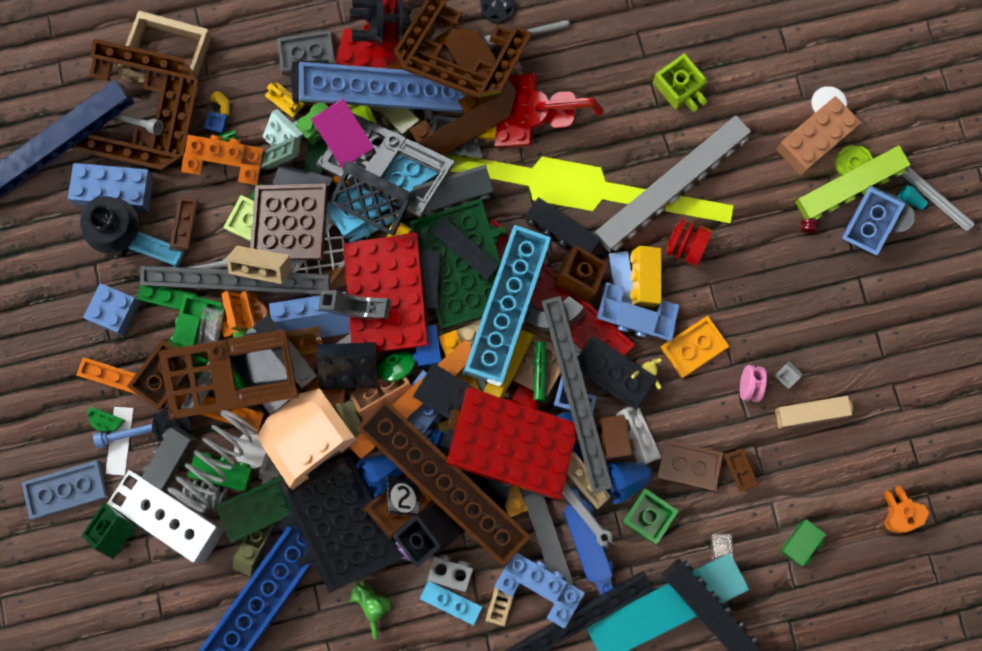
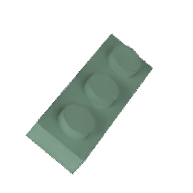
M294 136L264 150L260 168L269 170L298 157L301 139Z

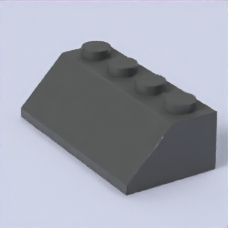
M486 164L447 176L427 206L423 217L477 199H482L483 202H486L491 197H494ZM435 180L414 186V193L423 199Z

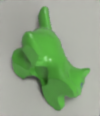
M362 581L361 585L358 583L354 585L355 587L348 602H357L361 605L365 616L370 621L373 639L376 640L378 638L377 622L383 618L385 613L390 611L391 604L385 596H375L372 587L367 582Z

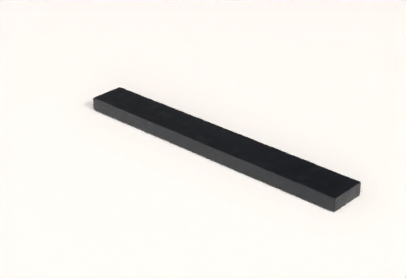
M641 571L575 609L565 629L553 622L504 651H548L652 591L654 588L645 572Z

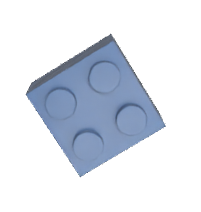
M100 283L83 318L90 323L124 337L141 302L132 296Z

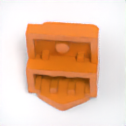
M226 291L221 294L225 314L220 325L224 337H234L233 332L252 328L267 315H270L269 308L262 300L258 299L255 293L244 291L238 294Z

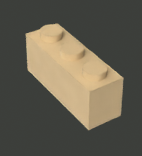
M236 246L226 258L229 274L282 284L292 271L290 255Z

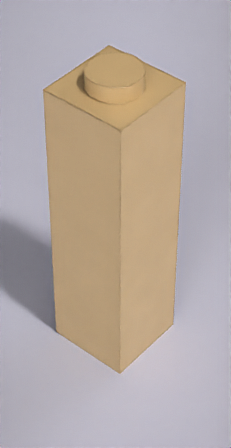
M848 396L779 407L775 410L778 428L782 429L847 418L852 415L853 404L848 399Z

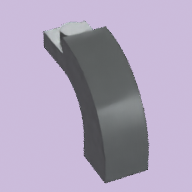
M321 290L318 309L336 315L359 319H389L391 299L359 297L337 290Z
M570 296L563 302L570 329L587 312L582 305ZM529 304L525 314L526 323L538 331L550 333L545 313L536 310Z

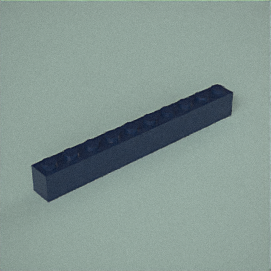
M117 80L107 83L102 90L93 93L88 100L78 104L68 114L62 115L60 120L47 126L43 132L33 136L25 145L16 148L11 155L0 160V199L133 105L134 101L124 85Z

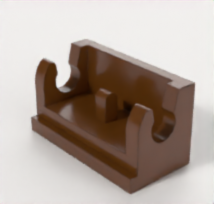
M743 448L724 455L740 492L758 485Z

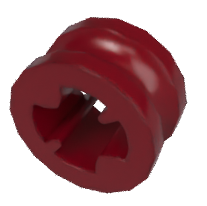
M801 220V225H803L800 228L801 232L815 233L818 231L816 227L818 225L817 220Z

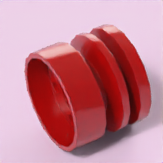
M682 218L677 226H675L670 237L666 255L671 256L673 250L677 249L676 259H679L684 252L686 253L685 263L697 267L710 239L712 230L700 226L695 233L692 231L694 222H691L688 229L684 228L686 219Z

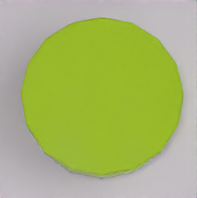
M849 145L843 148L837 155L835 167L838 174L842 176L872 160L873 157L866 148Z

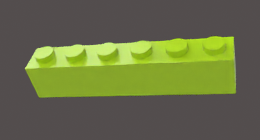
M899 145L799 198L795 203L804 219L817 220L823 217V212L828 210L831 213L840 208L838 204L844 201L847 204L855 200V195L859 193L864 195L869 185L874 186L878 183L881 186L889 182V177L895 174L898 177L907 172L906 168L910 166V163Z

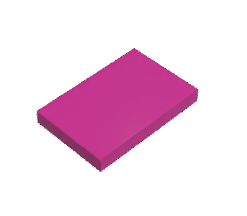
M343 98L311 118V121L341 168H343L346 160L353 162L374 148Z

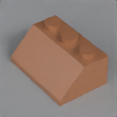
M378 376L377 388H357L348 394L362 420H364L384 398L392 405L412 386L406 377L399 381L389 382Z

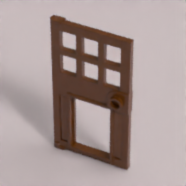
M286 329L158 351L170 420L299 398ZM282 347L287 381L237 389L231 356ZM207 351L210 365L194 368L191 354ZM185 355L187 369L171 371L169 358ZM211 370L213 384L198 387L195 373ZM188 374L191 388L175 390L173 377ZM214 389L217 403L201 406L198 392ZM192 393L194 407L178 409L176 396Z

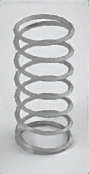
M222 410L220 415L240 429L249 440L238 438L215 425H211V427L229 440L240 453L228 450L205 437L203 441L219 452L232 466L218 462L197 450L194 451L195 455L210 465L223 479L212 476L186 463L185 467L202 479L213 491L197 486L179 476L176 477V480L195 494L204 504L194 501L174 488H168L172 495L202 513L206 512L205 508H208L209 504L196 490L209 495H217V488L207 478L217 482L227 481L225 474L216 465L226 469H234L235 464L226 453L238 457L243 456V449L236 441L250 444L252 443L251 435L258 434L252 425L227 410ZM234 419L238 420L239 422H241L242 424H244V425L247 426L248 428L242 426L241 424H239L238 422H236Z

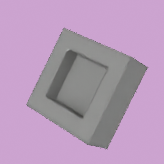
M788 361L775 374V377L790 389L803 374Z

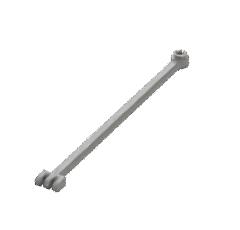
M476 379L480 391H484L487 383ZM565 482L562 494L597 536V543L602 547H607V541H602L601 536L607 535L609 538L608 542L611 544L612 534L601 527Z

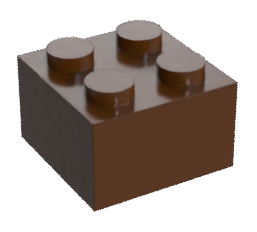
M575 245L566 254L553 284L587 302L596 294L608 263Z

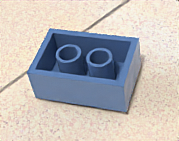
M869 185L844 231L842 239L878 255L903 210L905 201Z

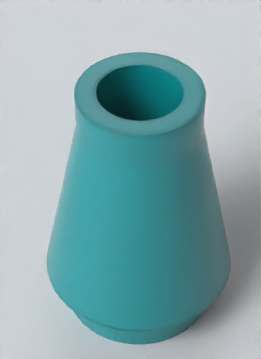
M904 186L898 194L901 200L918 208L920 211L928 203L913 186Z

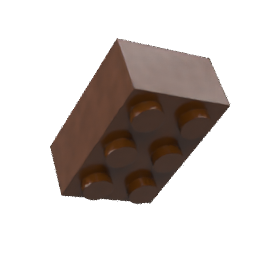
M169 338L160 341L127 385L129 389L157 410L165 408L168 404L158 351L180 347ZM185 355L169 358L171 371L187 369ZM192 356L193 367L195 368L199 361ZM188 374L173 377L175 390L181 387L189 376Z
M625 415L601 418L596 427L606 464L626 461L632 455V451H634L633 440L629 439L628 436L629 431H631L629 419H625Z

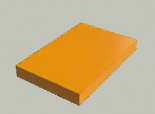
M707 315L674 337L672 341L662 345L660 349L681 379H683L727 350L730 346Z

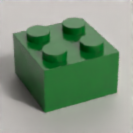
M643 489L621 523L651 544L657 545L678 513V510L647 489Z

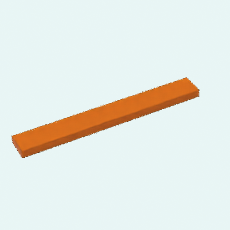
M464 340L437 365L456 375L466 366L472 346L467 340ZM423 378L392 404L406 419L423 404L413 397ZM360 433L355 437L357 441L349 447L362 459L375 445Z

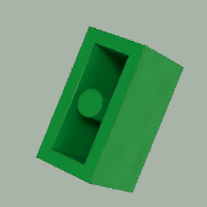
M807 519L802 520L779 552L798 567L806 566L813 558L811 555L813 551L820 549L824 544L825 540L823 538L826 534Z

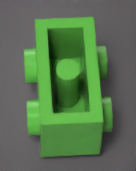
M325 103L314 104L310 112L306 116H302L297 121V125H295L312 146L322 136L311 121V118L328 108Z

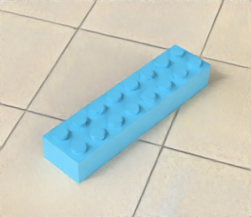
M517 225L513 226L463 372L464 375L499 387L503 383L551 237Z

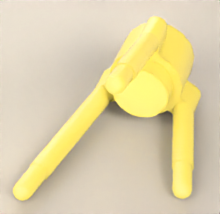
M660 358L653 359L652 361L645 362L642 367L656 376L658 371L656 364L662 360ZM636 371L635 373H633L631 378L634 379L635 377H637L640 374V371ZM657 379L655 385L660 390L661 385Z

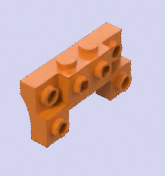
M193 135L187 136L181 172L201 175L204 160L240 167L238 182L258 184L263 148L243 145L241 140L230 139V142L222 141L223 137L211 135V139Z

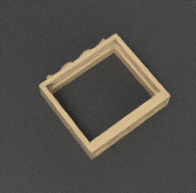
M138 11L126 46L138 48L146 26L199 40L190 66L195 76L198 77L212 38L208 29ZM118 65L117 71L122 79L129 82L134 80L138 81L141 85L144 84L145 74L130 70L131 67Z

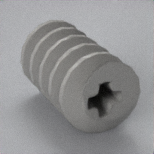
M195 479L193 484L198 486V480ZM204 481L201 483L200 487L207 489L209 491H213L212 488L209 486L208 488H205ZM184 486L182 492L183 494H185L186 496L190 497L198 503L204 504L195 494H193L189 489H187ZM217 486V495H209L199 490L196 491L208 501L209 507L206 509L212 507L213 511L217 512L215 506L225 502L228 489L225 488L220 493V486Z

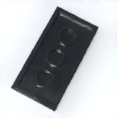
M593 335L578 356L579 366L584 377L635 410L639 408L658 378ZM636 371H640V374L637 377H635L634 379L631 378L633 373H635Z

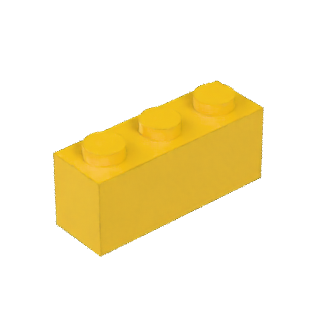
M639 246L633 250L630 257L633 263L630 275L632 281L630 298L632 299V305L654 308L661 304V248Z

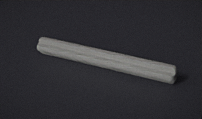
M909 166L906 168L907 172L902 174V176L963 229L969 231L975 225L969 217Z

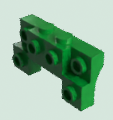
M184 293L179 316L175 320V331L170 340L180 347L201 344L208 320L223 322L225 314L223 303ZM200 352L191 354V356L199 361L196 367L206 366L209 362V359L199 357ZM202 372L195 373V376L199 377Z

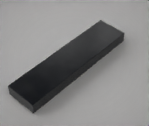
M444 217L431 230L435 236L487 281L499 269V265Z

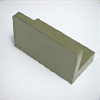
M353 401L344 404L337 403L334 406L335 410L356 437L361 432L357 429L360 420Z

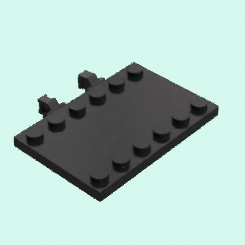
M351 454L314 468L307 474L309 478L294 490L288 486L286 481L278 484L291 511L287 513L288 518L280 521V528L283 531L287 527L292 528L294 526L296 530H300L308 548L305 550L307 554L302 558L298 557L296 562L299 568L309 563L311 567L316 565L329 594L402 560L392 537L389 538L364 510L365 506L373 501V498Z

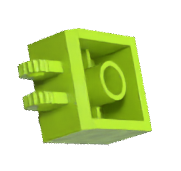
M685 53L655 74L653 84L675 110L686 104L692 112H696L698 108L692 98H695L702 106L707 103L706 98L701 93L706 87L707 80Z

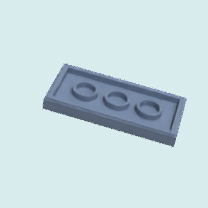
M99 460L21 482L29 519L32 521L108 498Z

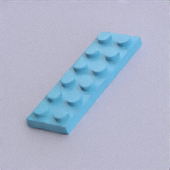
M399 155L384 176V179L413 193L414 186L431 181L439 173ZM357 188L349 191L351 200L359 197ZM361 188L363 195L371 193ZM345 193L340 194L336 202L339 204L348 202ZM373 196L364 199L367 208L375 205ZM377 196V199H378V202H379V203H382V202L387 201V200H385V199H383V198ZM361 200L353 203L355 212L363 210ZM328 202L327 213L344 237H347L367 223ZM389 204L380 207L382 213L390 208ZM377 209L368 212L370 220L378 216Z

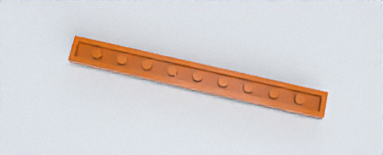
M84 357L82 358L77 376L136 394L127 387L136 375L135 373ZM188 394L176 396L179 408H181ZM206 396L201 406L214 404L217 401L215 398ZM244 407L227 410L244 419L258 433L260 432L265 414ZM221 411L200 414L234 425L220 415ZM234 419L236 422H238V423L241 424L242 426L248 428L247 426H245L244 424H242V423L239 422L238 420Z

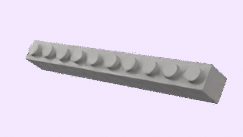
M735 115L595 231V235L601 239L600 244L608 253L613 250L615 252L624 245L623 241L627 238L629 240L638 233L637 230L641 226L645 228L649 225L653 216L661 215L666 210L665 206L669 203L674 204L680 198L679 195L683 191L687 193L691 190L695 181L703 180L708 175L707 171L711 168L713 170L722 163L721 160L724 157L729 158L735 152L734 149L737 146L742 147L749 141L748 136L751 132L748 127Z

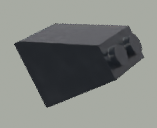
M435 503L417 513L393 537L415 567L418 568L452 544L466 531Z

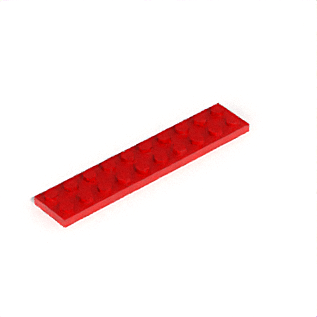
M495 219L489 223L490 226L495 225V228L502 227ZM508 231L507 236L498 238V243H495L501 261L510 237ZM542 263L529 303L538 311L544 312L542 301L561 296L563 303L570 296L582 305L587 312L576 325L570 328L573 342L583 350L593 335L625 356L635 344L611 323L596 319L598 311L588 302L582 301L553 284L557 275Z

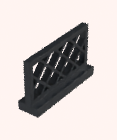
M346 160L343 165L345 170L329 203L395 236L410 202H414L417 195ZM351 175L354 177L356 184L347 187L346 180ZM369 184L371 193L363 195L361 186ZM357 188L359 197L351 200L349 191ZM385 192L387 201L379 203L376 194ZM345 193L348 202L343 204L336 202L339 195ZM373 196L375 205L367 208L364 199ZM361 200L363 210L355 212L353 203ZM397 200L404 202L401 210L395 212L392 202ZM389 204L391 214L382 216L380 207ZM377 209L379 218L370 220L368 212ZM393 217L394 224L390 230L386 228L384 220Z

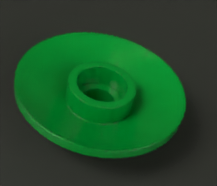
M396 350L387 354L378 365L379 376L389 382L405 378L414 368L415 361L413 355L405 350Z

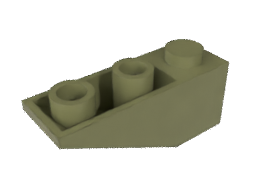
M276 523L244 538L233 558V570L250 577L252 576L261 560Z

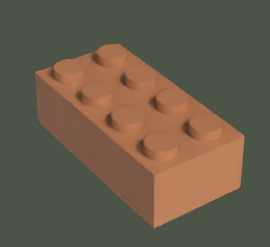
M835 96L781 141L776 150L803 176L850 136L862 122Z

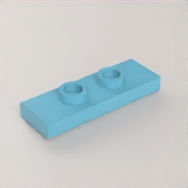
M141 232L138 233L135 241L128 247L131 250L174 267L179 266L185 253L182 251H172L169 248V243Z
M430 581L427 582L420 597L421 600L472 625L475 624L482 609V606Z

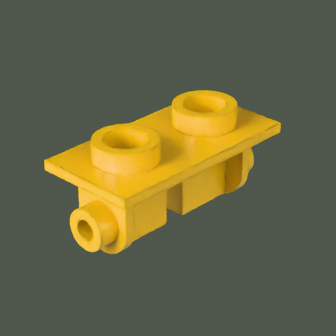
M270 83L267 89L269 91L265 97L292 118L305 105L303 102H293L292 94L279 83Z

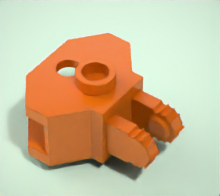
M901 486L895 487V492L900 500L899 503H896L890 491L884 492L889 505L887 508L889 513L884 521L887 530L896 533H906L925 523L929 514L926 506L914 503L911 499H908Z

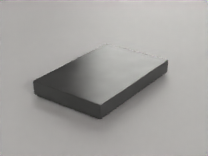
M331 30L277 38L282 75L291 74L292 61L322 59L329 60L330 64L336 65Z

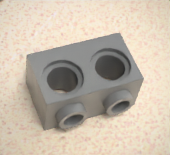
M440 555L439 558L434 557L427 580L466 592L473 568H469L470 563L459 560L458 564L450 562L451 558ZM439 564H444L447 567V572L443 576L436 573V567ZM464 570L466 572L464 581L456 580V571Z

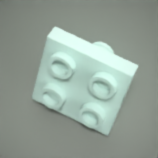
M276 109L272 111L262 137L273 147L294 136L301 139L303 133L295 126L297 122L291 123Z

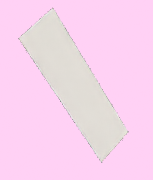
M114 407L113 415L126 421L122 427L111 433L131 429L133 408ZM130 437L109 443L105 474L125 475Z

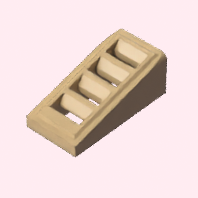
M495 587L485 621L505 627L514 595L511 597ZM497 596H500L508 599V601L506 602L496 598ZM494 604L504 606L506 608L505 610L494 607ZM492 612H496L502 614L503 618L491 614Z

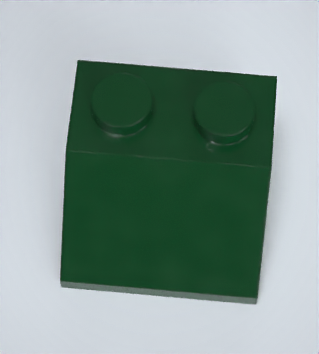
M104 502L81 536L96 551L114 559L122 551L123 545L128 538L133 535L137 525Z

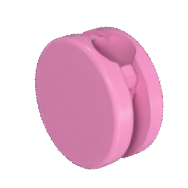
M747 365L744 368L740 380V397L742 400L749 401L751 399L752 402L757 403L762 400L767 384V373L764 367L758 366L755 368L753 365Z

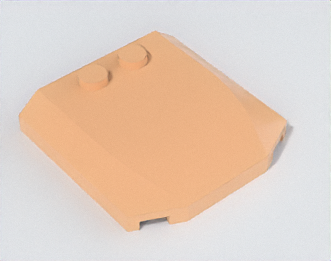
M320 389L300 393L299 398L291 399L267 418L257 435V439L292 490L309 478L307 474L338 450L343 452L357 441Z

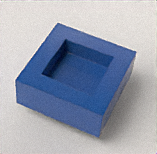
M209 111L204 130L223 134L228 120L227 115Z

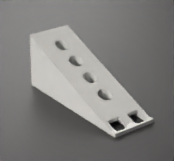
M130 470L107 503L195 563L206 562L225 531V528L165 491L154 487ZM129 475L138 480L132 490L124 486V482ZM118 492L127 497L121 507L113 502ZM149 500L151 506L148 510H145L144 504ZM162 511H165V517L161 520L160 514ZM178 522H180V526L177 529L176 525Z

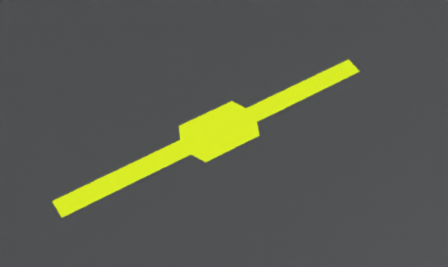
M445 155V157L455 161L454 166L450 170L452 172L459 173L486 164L490 179L527 185L535 201L539 197L547 203L593 211L602 199L629 204L646 190L605 182L601 167L541 157L533 168L485 159L476 160ZM680 196L674 204L669 203L665 206V211L726 223H731L733 205Z

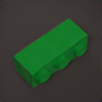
M201 452L202 454L210 458L213 457V454ZM194 454L192 466L223 479L210 465ZM220 457V460L214 459L223 464L232 466L224 457ZM239 462L238 465L235 464L234 469H226L216 465L225 474L227 481L217 482L207 478L212 484L247 492L249 491L255 470L250 468V464ZM189 470L188 477L203 481Z

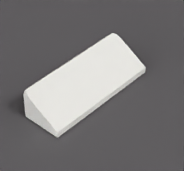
M628 407L618 412L616 416L625 415V419H629L631 431H629L628 436L629 439L633 440V454L637 463H644L646 465L660 459L661 455L640 408L635 410L632 407Z

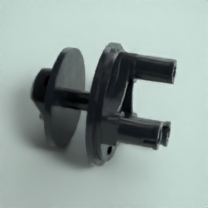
M352 0V8H349V20H366L369 24L368 30H352V42L374 43L377 47H381L383 23H394L396 42H400L403 31H406L412 23L409 19L412 7L403 6L402 0H395L394 13H383V0Z
M102 196L91 200L84 207L80 216V226L84 239L89 246L98 252L106 254L115 253L121 257V255H126L127 248L135 241L139 233L140 220L136 210L128 202L114 197Z

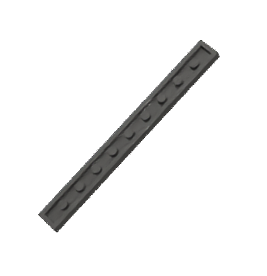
M142 265L140 266V285L321 294V290H330V274L290 273L284 282L279 284L229 274L228 269Z
M561 296L544 300L542 305L592 492L597 493L612 489Z

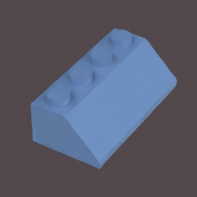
M320 296L269 304L271 319L280 330L286 329L287 339L290 343L350 334V317L319 310Z

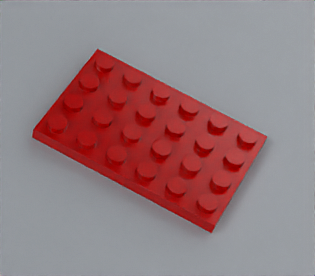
M418 233L344 243L347 294L367 298L391 299L389 319L368 320L350 317L351 343L376 342L377 353L429 346Z
M468 387L465 392L446 464L555 500H560L577 435L576 428L572 421Z

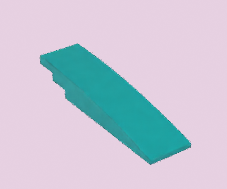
M730 553L692 571L696 578L700 575L708 584L705 588L709 592L713 590L721 599L718 602L719 604L749 590ZM667 583L634 600L586 629L597 651H628L693 619L697 615Z

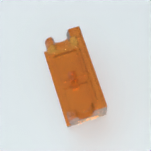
M319 326L286 331L287 339L302 357L316 355L317 344H323Z

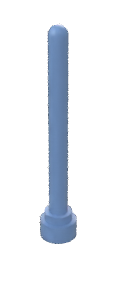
M152 424L111 434L95 433L93 434L95 447L97 449L103 448L111 441L152 432Z

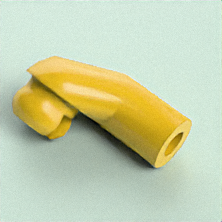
M221 92L211 94L210 100L220 105V114L229 117V99Z

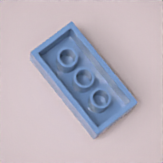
M73 163L68 200L75 206L85 207L95 198L109 196L128 202L136 211L149 212L154 176L148 169Z

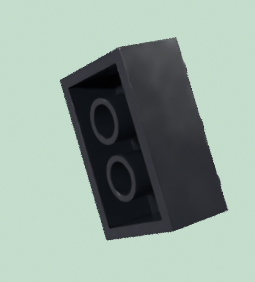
M376 342L317 344L316 362L320 390L378 387Z

